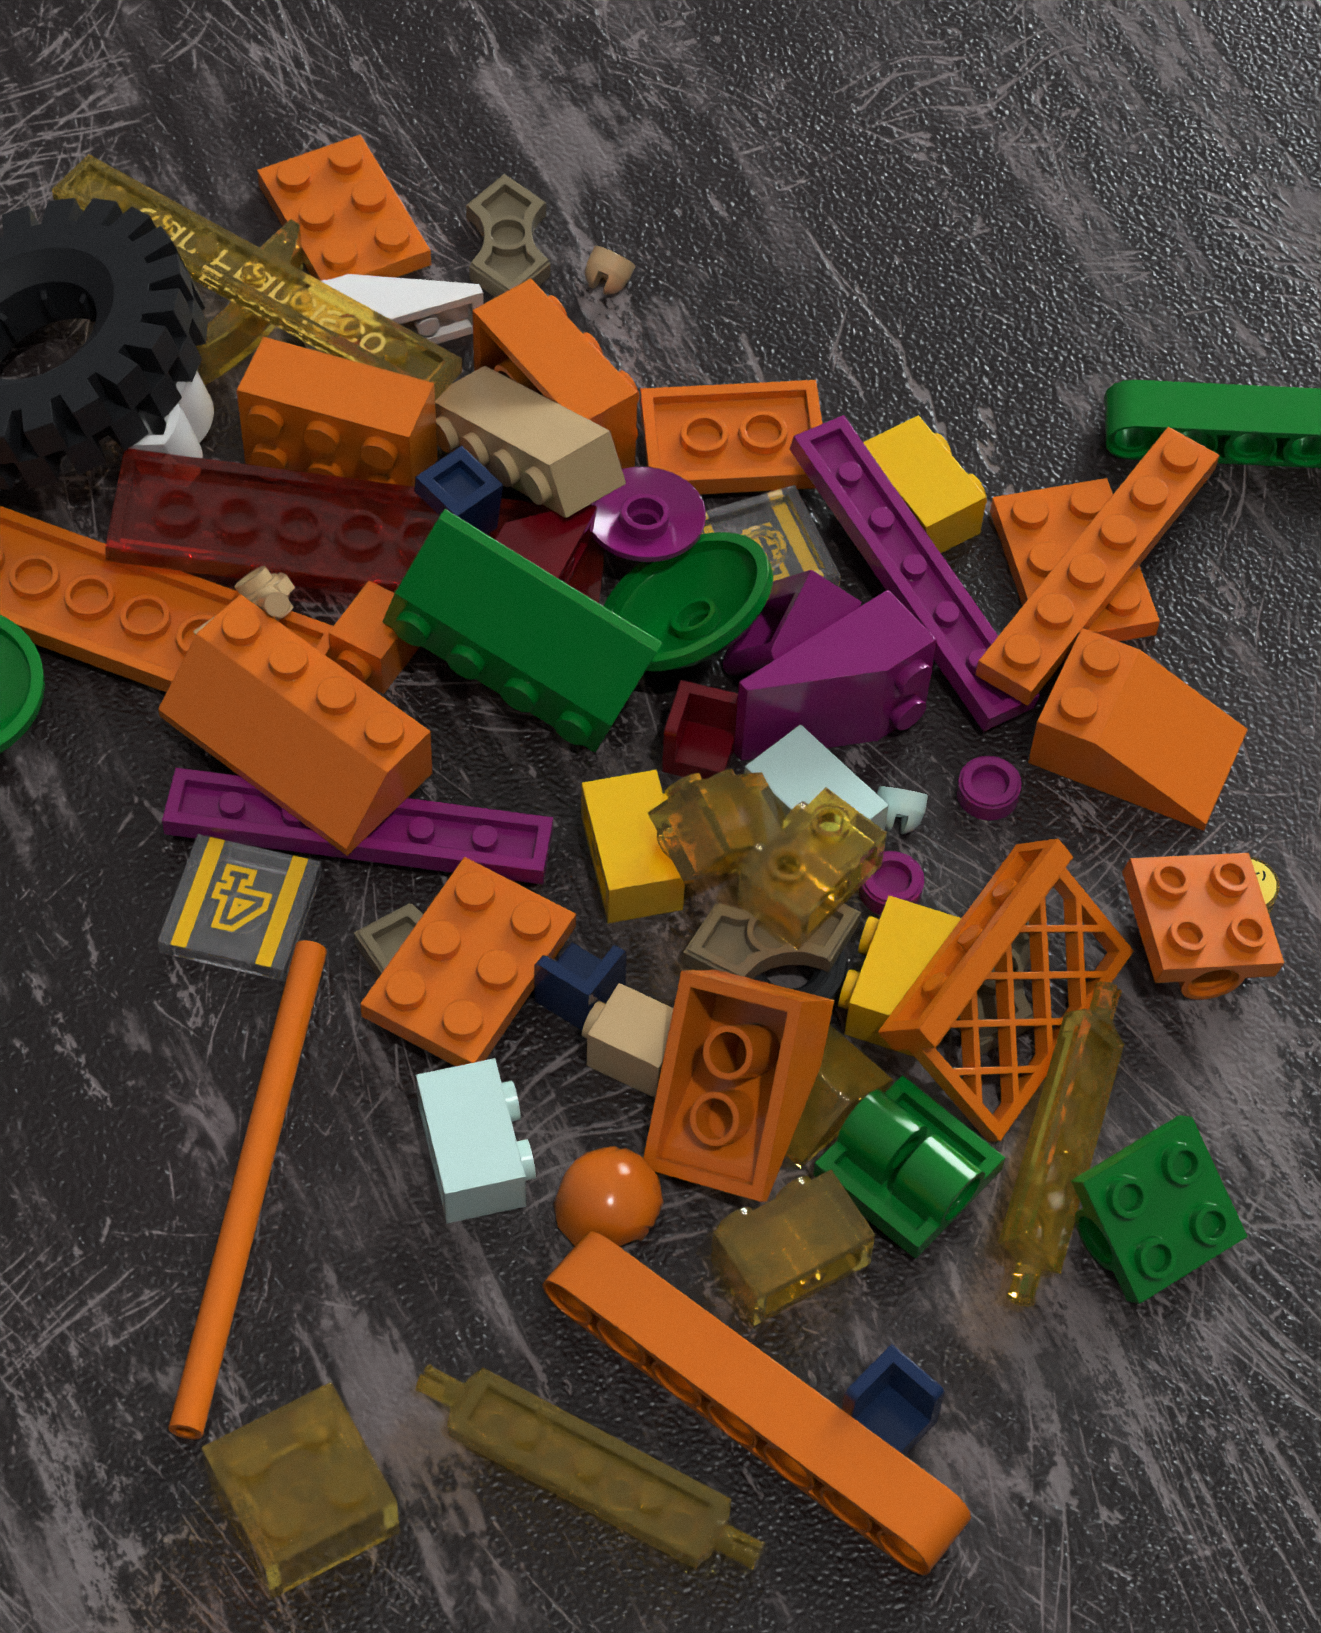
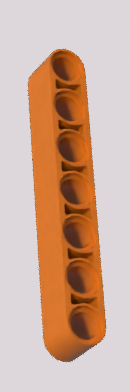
M593 1231L587 1232L543 1282V1289L548 1298L566 1316L910 1571L919 1575H927L970 1521L971 1513L968 1507L951 1489L605 1236Z

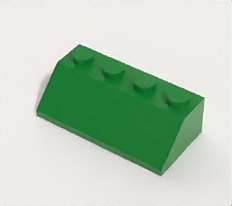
M446 509L439 516L401 581L382 621L393 628L397 636L406 643L424 647L445 660L449 667L458 675L467 679H476L500 694L502 699L512 708L533 714L554 727L558 735L564 740L575 745H583L594 753L598 750L662 644L661 641Z

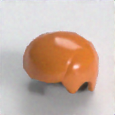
M610 1146L586 1152L572 1163L562 1177L553 1206L558 1228L574 1246L587 1232L593 1231L605 1236L620 1247L634 1240L642 1241L647 1236L649 1228H653L664 1201L660 1178L646 1160L627 1148L619 1149L616 1146Z

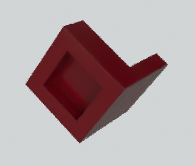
M684 680L680 681L664 730L662 772L723 787L734 752L738 705L737 693Z

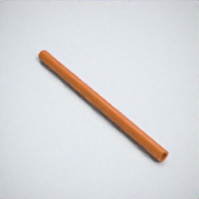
M302 940L295 944L168 1430L172 1434L181 1438L194 1440L203 1437L327 955V949L314 941Z

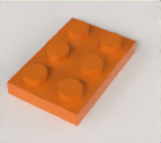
M361 134L257 170L260 189L314 282L330 280L347 274L397 278L431 265V250Z
M816 380L640 389V409L647 467L663 469L682 477L699 494L816 488L789 450L795 435L822 424Z
M1107 478L992 497L990 513L1022 606L1112 497L1113 493ZM1140 566L1089 628V631L1118 642L1157 634L1160 620Z
M464 857L360 1003L361 1016L454 1066L484 1061L534 990V965L542 955H546L552 960L555 959L576 928V913Z

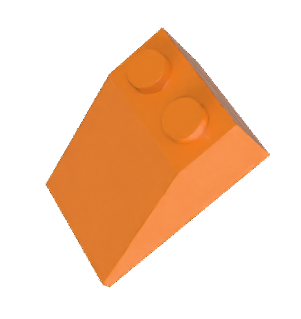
M1081 628L1038 718L1028 763L1204 831L1248 729L1140 649Z
M719 970L681 971L643 1157L653 1171L759 1202L767 1201L820 1070L834 1000Z

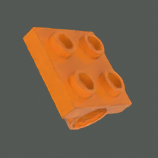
M1249 853L1129 859L1122 874L1155 983L1179 982L1181 992L1185 997L1204 1000L1231 992L1245 978L1276 976L1283 966L1284 960Z

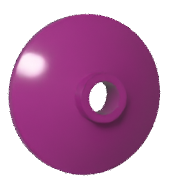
M630 467L622 469L626 484L592 503V505L597 506L592 532L593 539L610 553L632 561L657 562L677 557L696 544L705 526L706 510L698 491L682 477L659 468Z

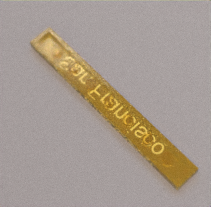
M89 154L52 188L53 200L75 198L82 212H84L92 198L117 201L123 213L132 206L149 215L156 228L161 225L173 241L192 280L326 354L433 382L435 401L462 373V358Z

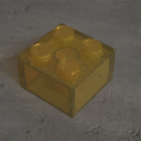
M332 1382L201 1447L208 1479L271 1599L400 1533L397 1500Z

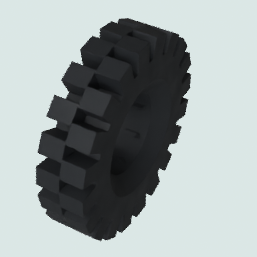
M69 198L48 201L41 224L37 221L30 206L2 215L4 236L0 237V365L5 356L19 341L45 325L66 319H89L92 322H96L85 344L71 358L56 368L24 379H2L0 377V489L11 490L19 472H21L30 488L59 482L61 457L66 455L78 475L106 463L99 443L101 439L109 436L126 451L149 433L138 412L143 411L164 419L182 398L173 381L192 382L202 361L195 346L206 344L208 322L201 311L205 309V306L173 241L163 227L160 225L156 228L149 215L132 206L123 213L117 201L92 198L84 212H82L76 199Z

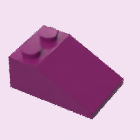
M889 589L739 682L734 753L741 761L755 759L800 724L826 748L878 741L895 729H908L922 717L926 710L937 639Z

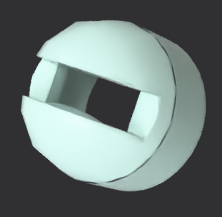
M878 786L877 795L889 805L885 830L890 832L895 817H900L901 834L914 831L921 824L924 817L928 795L900 788Z

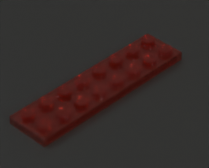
M127 449L123 454L105 546L106 561L242 579L261 566H266L271 574H279L281 572L286 574L294 586L359 594L366 583L371 581L395 593L438 520L439 515L414 492L413 486ZM501 498L498 528L489 533L488 536L496 539L506 522L553 510L542 504L537 505L533 502ZM592 537L591 544L568 585L599 603L605 549Z

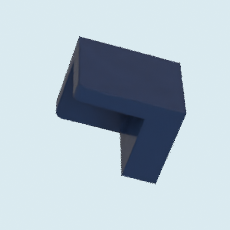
M460 446L415 477L414 492L439 516L446 509L487 535L498 528L503 484L463 446Z
M572 942L557 961L542 955L534 965L535 1002L582 1030L594 1004L597 1001L606 1004L618 983L626 986L627 951L615 944L601 960Z
M891 1344L845 1391L841 1409L905 1456L937 1423L945 1391L934 1379Z

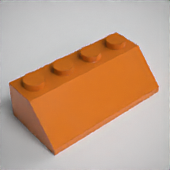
M241 594L196 633L158 708L159 716L346 856L433 773L430 730Z

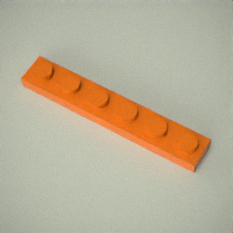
M1167 427L979 659L975 675L1028 706L1069 655L1081 628L1089 630L1212 475L1220 455L1176 430Z

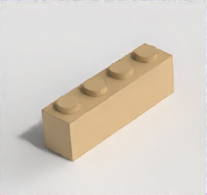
M487 366L481 367L435 393L438 446L446 453L453 452L460 446H463L505 487L511 486L530 497L537 505L542 504L567 518L626 484L610 430Z

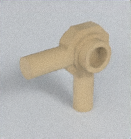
M261 566L250 572L234 586L239 594L243 595L277 621L285 617L294 608L288 599L291 595L290 592L295 588L286 574L282 572L271 574L266 566ZM211 618V619L208 620L206 623H204L203 625H201L200 627H198L196 630H194V631H193L194 635H196V633H197L198 631H200V630H201L208 622H210L213 618Z

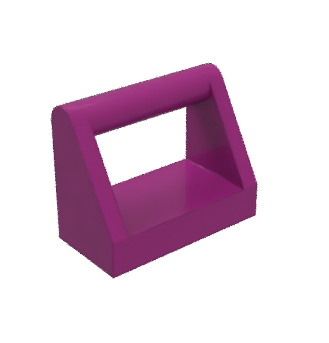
M813 570L773 581L769 598L758 619L739 640L729 647L723 660V668L731 676L756 672L861 606L862 602Z

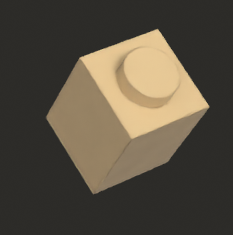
M618 983L606 1004L601 1001H597L584 1023L582 1037L587 1039V1066L656 1098L674 1008Z

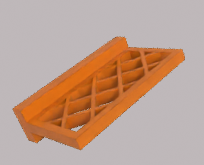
M1058 838L1015 845L878 1031L893 1050H909L987 1142L1002 1140L1134 952L1066 869L1073 856ZM1052 887L1063 898L1064 925H1047L1045 897ZM1019 933H1029L1031 972H1013L1012 942ZM1047 933H1065L1067 971H1049ZM1083 933H1092L1107 951L1094 971H1085ZM1050 979H1067L1069 1007L1061 1018H1052ZM985 980H995L997 1019L978 1020L977 991ZM1013 980H1032L1033 1019H1015ZM1034 1026L1035 1055L1027 1066H1018L1016 1027ZM998 1027L1000 1067H981L979 1028ZM950 1028H961L963 1068H952L936 1049ZM1000 1074L1001 1103L993 1114L982 1102L981 1075Z

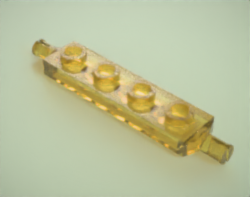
M1098 982L1094 985L1089 1010L1081 1009L1064 1013L998 1241L1010 1251L1016 1263L1006 1298L1018 1306H1033L1036 1301L1035 1297L1041 1276L1061 1274L1075 1224V1213L1080 1206V1200L1071 1180L1090 1169L1124 1043L1113 1022L1122 990L1117 989L1118 986L1110 982Z
M431 1364L425 1367L424 1375H420L415 1391L450 1408L447 1423L449 1437L683 1563L697 1569L698 1565L716 1550L752 1571L757 1564V1559L759 1560L766 1543L728 1524L731 1499L485 1368L480 1369L468 1378L465 1383L434 1368Z

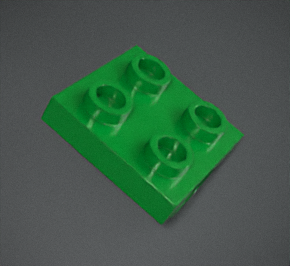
M902 1075L885 1093L881 1089H876L860 1101L843 1123L838 1133L837 1141L815 1162L813 1175L913 1258L917 1259L1002 1171L1005 1157Z
M1178 1115L1071 1180L1083 1207L1075 1213V1224L1079 1236L1092 1257L1101 1266L1114 1272L1126 1300L1138 1304L1144 1302L1248 1237L1193 1117Z

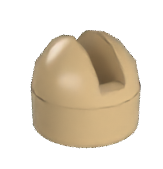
M594 246L585 268L586 281L592 289H595L602 278L606 280L603 294H614L622 290L629 282L636 266L613 251L600 246Z

